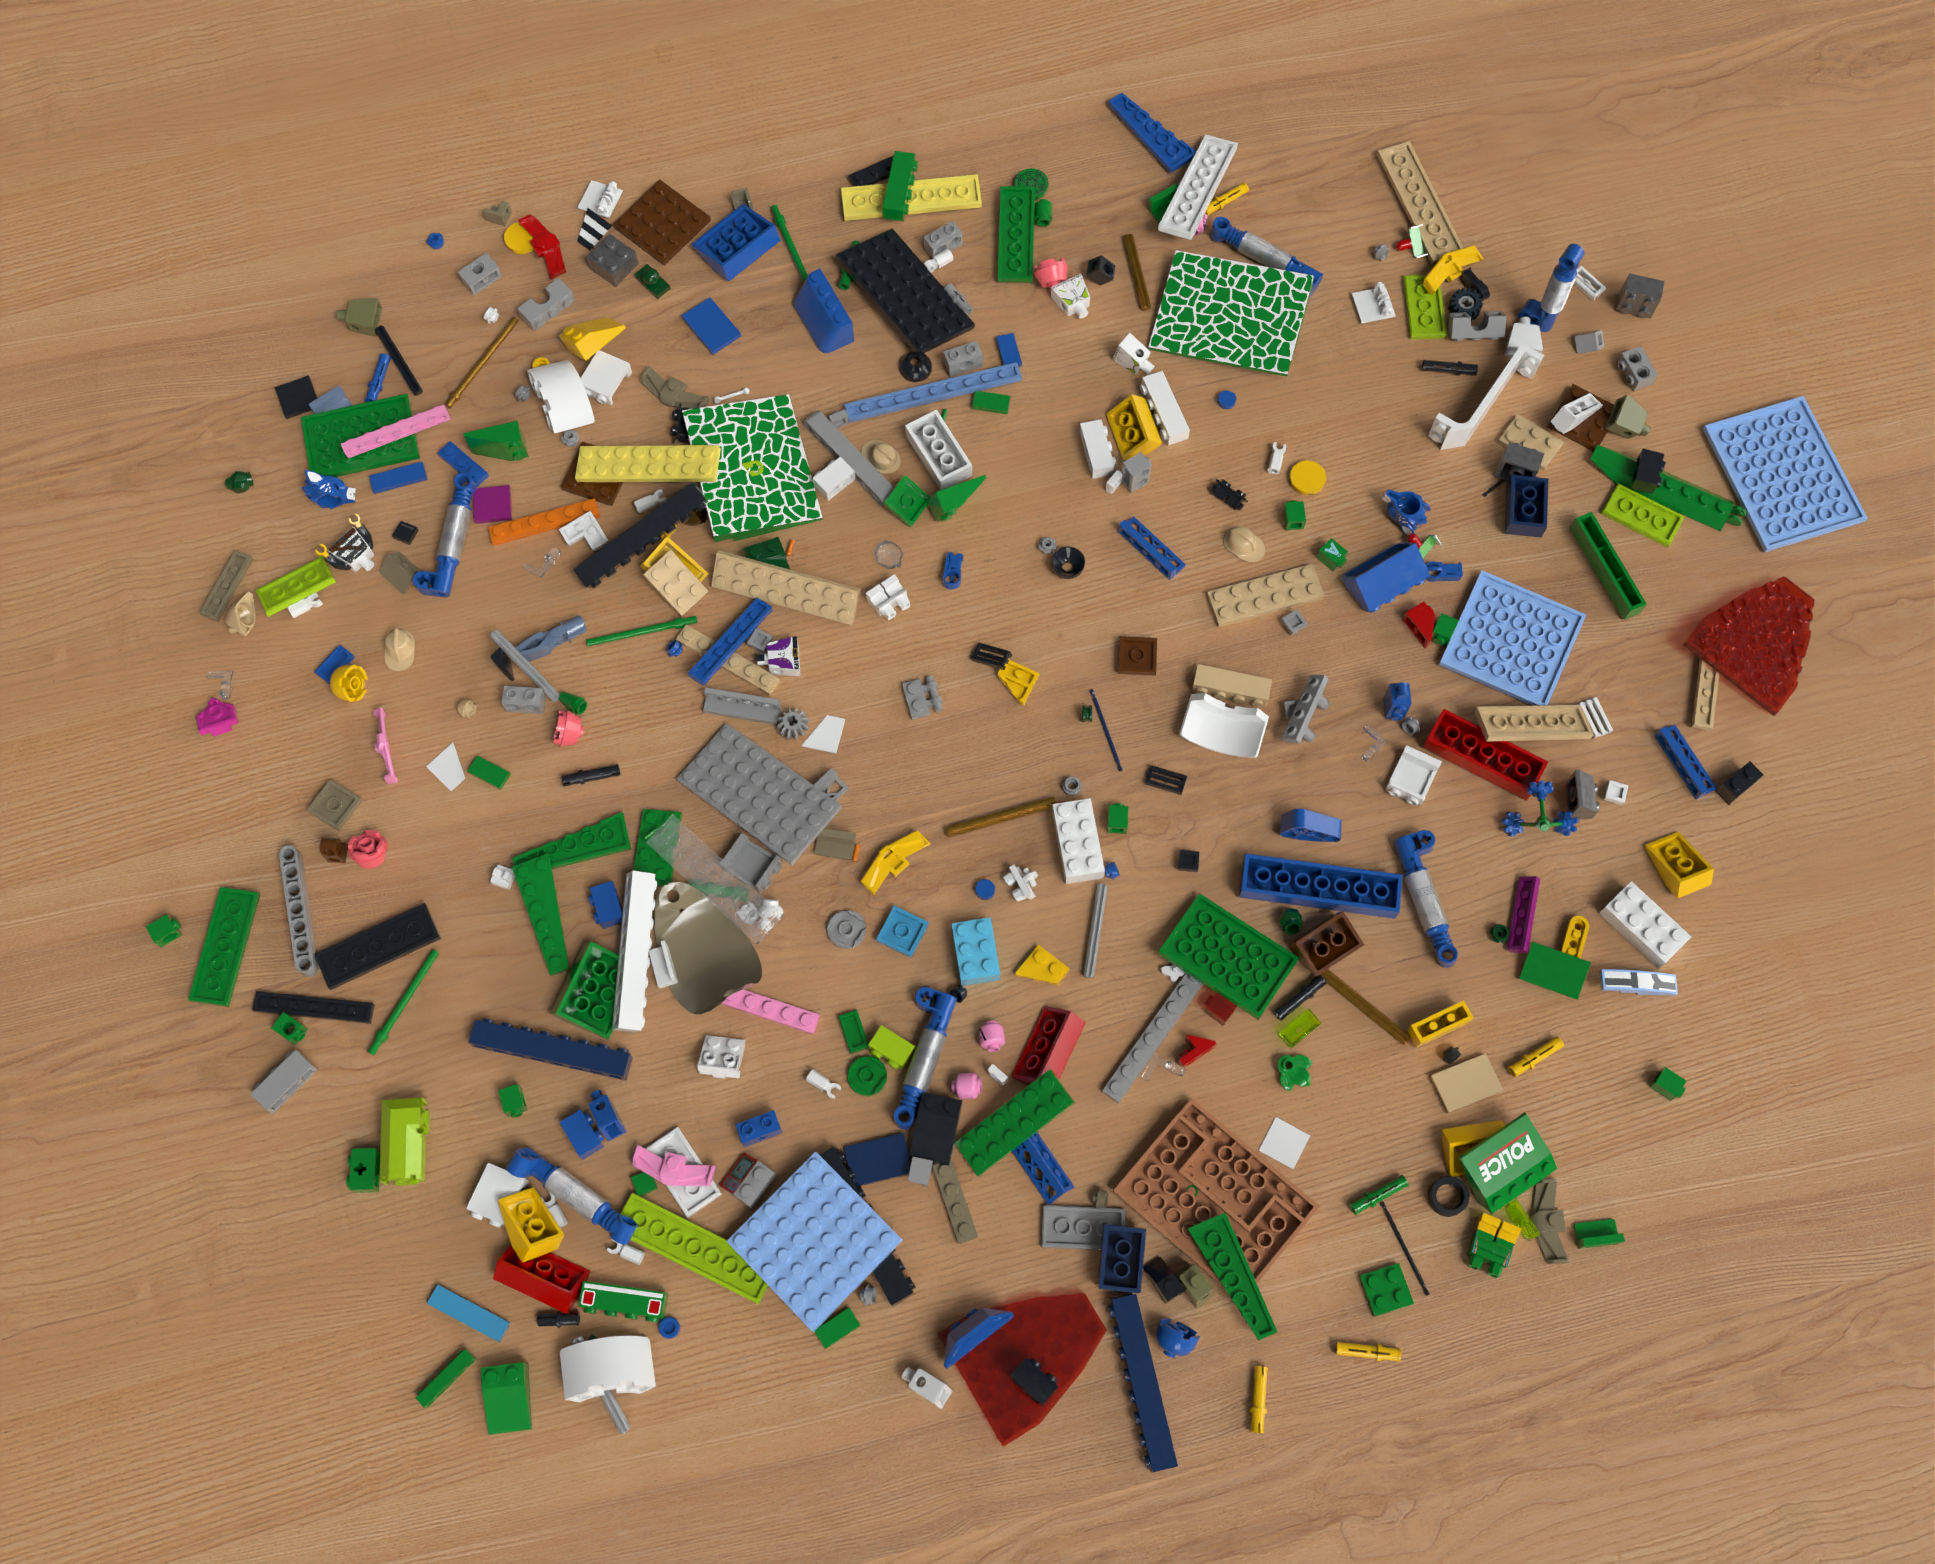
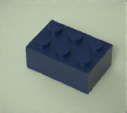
M1511 475L1506 485L1505 534L1542 538L1547 529L1549 478Z
M1103 1223L1098 1277L1099 1289L1141 1293L1146 1228Z

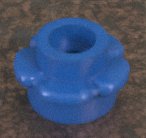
M440 233L430 234L427 244L433 249L442 248L444 245L443 235Z
M677 640L671 641L666 647L669 657H677L683 651L682 643Z
M1106 862L1107 866L1104 867L1106 876L1115 880L1116 877L1120 876L1115 862Z

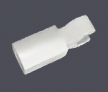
M945 249L935 255L932 260L926 261L924 265L932 273L936 268L940 269L953 261V255L949 249Z
M1274 442L1268 473L1278 475L1283 461V454L1286 451V444L1283 445L1282 449H1277V442Z
M662 489L657 490L652 496L648 495L634 501L638 513L656 507L655 505L657 504L662 505L667 501L666 497L659 498V496L664 495Z
M314 593L287 608L293 618H296L311 610L310 608L320 607L323 603L320 599L314 601L315 598L319 597L317 593Z
M814 1069L811 1070L806 1078L808 1083L820 1091H826L831 1099L835 1100L836 1098L831 1094L833 1088L841 1091L839 1084L830 1083L829 1079Z
M549 1192L551 1196L549 1202H545L543 1197L541 1199L561 1228L567 1225L568 1221L560 1205L556 1204L557 1198Z
M617 1243V1248L614 1250L607 1248L609 1253L615 1255L619 1253L621 1258L636 1265H640L645 1256V1252L628 1244L622 1245Z

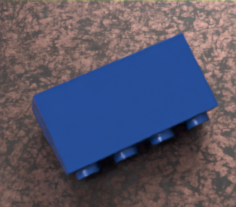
M821 268L811 272L795 297L794 306L818 349L823 353H830L854 342L853 324Z
M1400 542L1346 572L1341 578L1364 611L1372 613L1379 610V606L1394 601L1397 595L1409 592L1410 588L1414 585L1418 586L1424 583L1430 574L1416 543Z

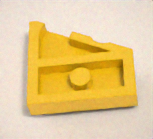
M1009 660L1008 664H1005V670L1000 669L997 676L1017 701L1024 706L1040 673Z
M1038 945L1016 971L1015 976L1058 985L1070 968Z

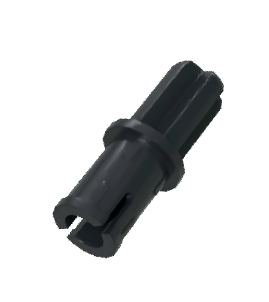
M558 1311L557 1313L538 1314L537 1324L539 1327L557 1326V1328L569 1325L579 1326L580 1312L566 1314Z

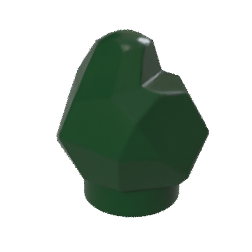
M235 471L225 480L226 488L237 494L244 493L249 490V487L254 486L250 472Z
M1283 909L1278 917L1280 928L1286 931L1287 934L1293 935L1300 931L1303 922L1301 914L1297 909Z

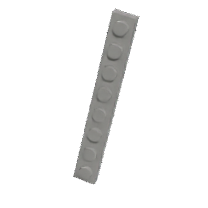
M1187 973L1184 975L1104 1087L1102 1093L1119 1104L1203 984Z

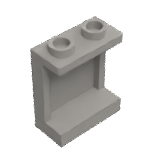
M741 833L721 861L720 866L729 875L761 893L763 889L766 890L769 887L770 879L774 873L777 874L782 868V860L780 856H774L751 842L748 836Z

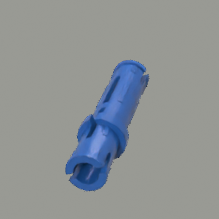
M381 353L379 355L372 381L368 384L369 390L365 402L377 400L379 392L383 389L382 383L391 357L387 354Z

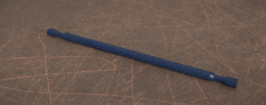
M1091 689L1090 693L1093 696V701L1096 706L1098 715L1103 725L1115 761L1118 764L1119 772L1123 771V769L1120 765L1118 755L1116 753L1114 744L1109 734L1097 698L1094 695V690Z

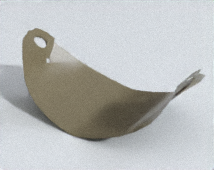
M670 882L662 887L655 903L657 948L661 947V941L665 940L669 947L678 983L670 985V988L678 1002L688 1012L696 1015L710 1012L724 1002L727 997L760 982L762 967L758 954L746 934L727 912L698 889L684 882ZM670 890H676L679 893L678 901L673 903L668 900L667 894Z

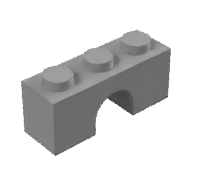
M560 278L545 287L549 298L546 303L538 304L529 299L517 308L521 319L533 331L543 327L547 321L556 317L559 312L571 306L575 301L572 291Z
M1503 311L1484 312L1483 321L1477 326H1472L1471 317L1467 312L1449 313L1447 334L1454 341H1463L1464 338H1470L1471 340H1481V338L1496 340L1499 337H1505L1507 316Z

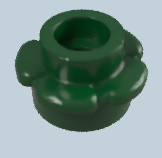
M1501 924L1490 929L1492 940L1496 943L1506 942L1509 936L1508 928Z

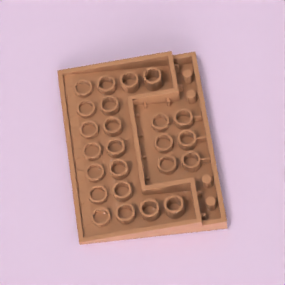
M1192 1098L1113 1190L1114 1193L1219 1284H1221L1220 1280L1188 1232V1228L1226 1212L1255 1281L1258 1283L1320 1207ZM1189 1185H1193L1198 1189L1196 1196H1194L1196 1190L1193 1187H1190L1188 1191L1186 1190Z

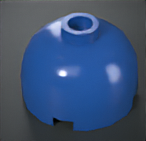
M1162 1318L1157 1327L1156 1339L1159 1346L1164 1349L1163 1353L1175 1358L1176 1355L1185 1356L1192 1352L1200 1338L1199 1335L1196 1336L1197 1332L1177 1321L1176 1324L1170 1323L1171 1319Z

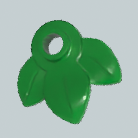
M1300 1054L1294 1057L1289 1055L1281 1056L1277 1061L1281 1086L1288 1092L1292 1090L1294 1084L1302 1087L1310 1086L1311 1077L1307 1069L1313 1064L1312 1061ZM1286 1062L1290 1064L1289 1069L1285 1067Z

